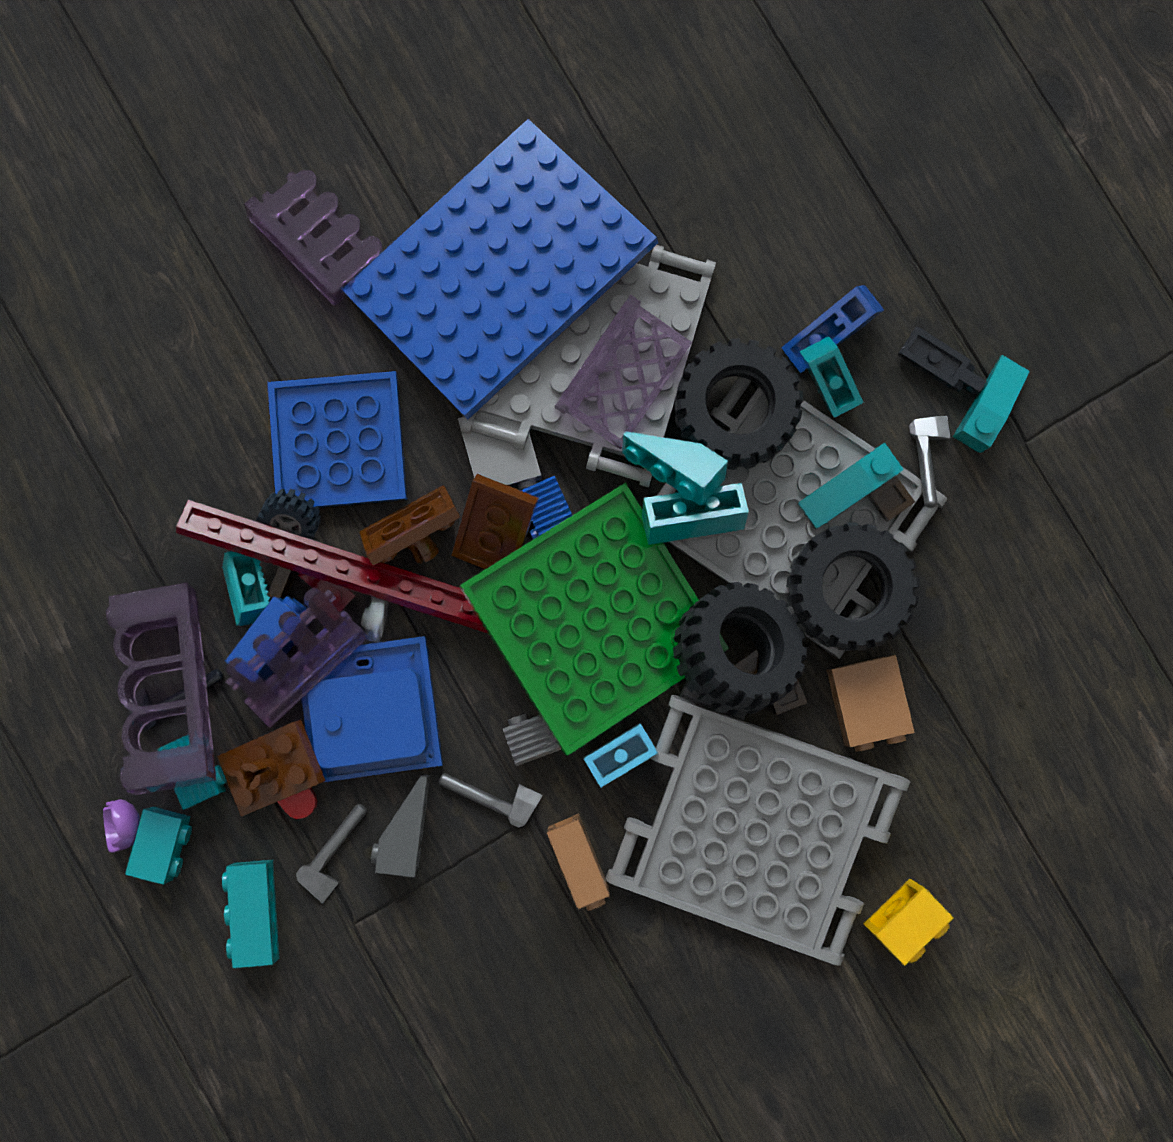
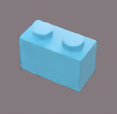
M639 723L585 755L584 760L600 787H603L658 752Z

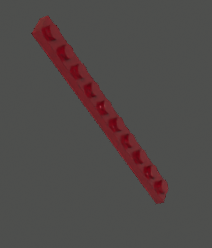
M191 500L187 501L176 526L177 534L488 633L459 587L381 562L373 566L369 558Z

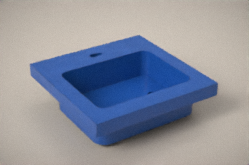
M426 636L296 654L305 729L326 780L325 782L443 765ZM360 660H369V665L359 666L358 664Z

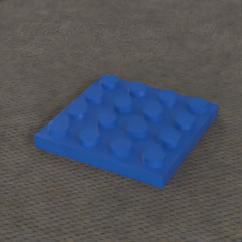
M396 371L267 382L276 494L280 489H285L286 494H288L290 489L296 490V496L303 492L306 494V501L310 498L315 501L312 508L317 506L322 508L407 500L398 375Z

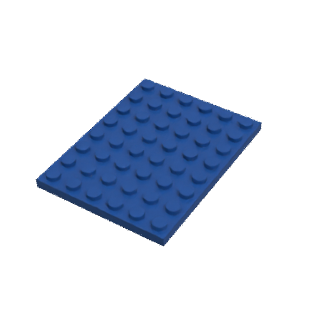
M527 119L342 290L468 420L658 244V240L650 230Z

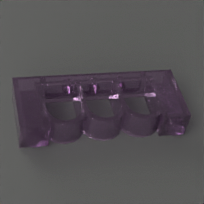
M181 583L109 596L110 607L106 609V617L109 626L117 631L113 647L117 658L129 667L123 672L118 682L117 692L120 702L133 712L122 727L121 738L123 745L132 755L123 757L124 767L120 770L123 787H126L128 792L140 795L216 781L196 590L188 583ZM178 626L181 654L146 661L133 660L131 654L132 644L141 633ZM182 669L185 691L184 700L151 706H139L135 698L136 688L145 677ZM187 714L189 746L150 753L144 752L141 749L139 742L140 733L146 724L159 718Z

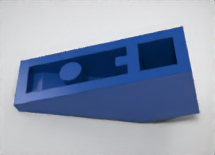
M865 285L856 286L786 343L782 349L798 371L802 373L807 369V366L800 354L801 350L828 336L838 346L884 311V309Z

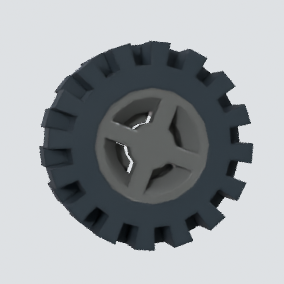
M280 489L277 494L275 492L271 493L258 514V523L313 540L321 521V516H318L320 512L319 507L312 508L315 501L312 498L306 501V494L303 492L296 496V490L290 489L288 494H286L285 489Z

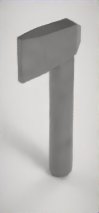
M947 416L915 419L909 425L910 435L916 439L924 505L927 508H934L938 504L929 440H950Z
M446 773L442 774L439 779L440 786L507 816L510 824L518 828L526 824L543 796L519 784L512 805Z
M357 804L310 865H302L296 873L297 881L322 904L339 882L321 870L367 813V809L361 804Z

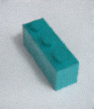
M742 483L719 486L702 506L693 500L685 499L678 492L646 497L643 500L642 519L648 545L744 530L749 514Z
M273 860L233 863L226 867V872H223L222 875L223 891L228 892V905L224 909L225 924L230 925V938L226 943L227 957L232 959V968L273 965L279 959Z

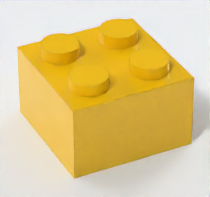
M909 879L863 924L903 965H906L909 961L910 963L915 962L924 954V946L932 938L938 939L946 933L950 927L948 923L953 917L925 887Z

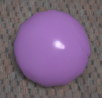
M120 799L107 802V807L103 809V818L108 851L115 852L127 849L134 845L141 817L134 805Z

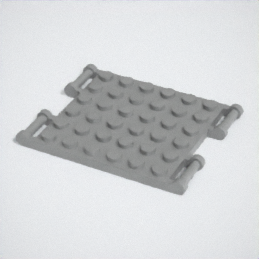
M656 245L653 248L648 267L636 263L468 420L464 417L461 432L468 434L476 432L512 443L515 448L524 450L530 430H538L591 446L592 450L586 469L592 471L600 469L640 481L639 485L649 487L652 478L651 472L645 468H638L602 457L601 452L605 450L625 456L622 454L623 434L626 431L664 437L716 262L707 260L705 263L665 251L663 246ZM663 263L702 275L701 281L698 282L658 270L659 264ZM483 412L520 423L521 425L518 431L477 420L476 416L477 413Z
M739 377L719 407H714L709 414L713 421L729 429L728 432L748 434L755 431L763 424L768 413L767 398L759 387L737 420L729 415L751 383V380ZM804 400L800 405V410L803 412L801 420L796 426L797 430L780 452L769 461L761 462L753 468L737 467L736 470L727 469L725 481L720 486L742 483L749 510L745 529L668 542L728 584L731 582H740L742 586L747 582L757 584L759 586L758 590L767 588L775 593L773 597L777 600L782 598L787 604V597L790 594L789 587H786L787 577L790 576L792 570L790 566L793 559L799 554V550L814 536L836 525L841 526L852 522H857L858 525L868 523L877 526L876 530L878 531L887 530L893 534V540L897 544L902 542L908 549L907 552L912 553L917 545L916 539L937 508H942L947 501V498L936 490L937 506L927 508L924 505L905 534L899 531L898 528L915 503L886 522L868 495L818 529H815L798 505V502L875 450V448ZM903 468L904 470L895 476L898 477L916 502L920 495L923 496L921 479ZM665 483L657 496L675 493L676 489ZM854 556L839 558L824 573L822 579L823 595L828 606L838 615H840L849 600L856 605L848 617L852 619L864 617L866 613H871L876 606L872 601L856 591L872 567L862 558ZM792 606L787 607L791 615L795 613ZM797 624L799 630L803 629L804 632L805 628L802 626V624ZM804 632V636L838 659L845 652V650L822 645L818 639L811 638Z
M672 695L668 704L671 708L657 747H655L658 753L651 757L656 762L673 767L671 776L652 826L635 818H627L624 826L626 833L614 866L608 870L605 878L606 881L640 895L840 966L844 958L842 951L853 922L864 906L862 901L854 897L841 895L863 836L882 843L888 842L891 834L888 832L902 793L908 790L911 781L902 776L885 772L735 717L722 714L682 697ZM685 712L691 714L692 718L679 754L676 756L669 753L682 714ZM884 783L891 787L876 826L868 825ZM638 835L648 839L635 875L630 877L625 874ZM836 907L844 909L830 947H823L822 945Z

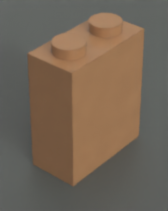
M896 655L827 670L844 746L854 747L855 752L874 748L873 742L886 739L887 744L906 741V734L915 733Z
M579 813L550 825L547 834L577 908L586 907L587 911L605 904L604 898L609 896V886Z

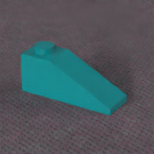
M1001 355L989 374L987 382L976 396L953 437L979 453L990 448L1005 424L1030 371Z
M883 443L799 501L798 505L814 528L818 529L904 469L886 443Z

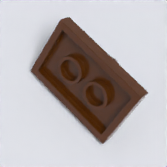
M476 474L471 484L451 556L487 569L524 546L539 498Z
M442 485L359 532L366 555L373 566L379 562L385 563L392 560L399 551L406 547L412 552L415 561L421 564L423 560L427 562L433 559L439 552L430 534L437 530L443 531L450 528L455 523V520L460 518V515L447 489Z
M301 720L292 722L217 756L241 817L326 781Z

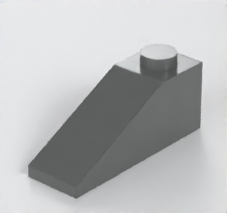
M424 774L419 778L380 837L379 844H373L371 863L376 864L375 873L415 877L418 874L431 775Z

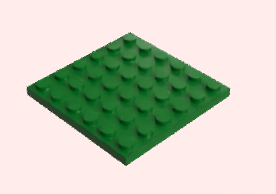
M626 483L459 586L565 756H568L685 678L684 675L679 676L676 668L680 665L679 659L674 658L673 647L678 644V642L674 641L675 630L680 627L679 621L683 614L699 599L663 543L648 545L642 519V508ZM720 635V643L723 652H725L729 647Z

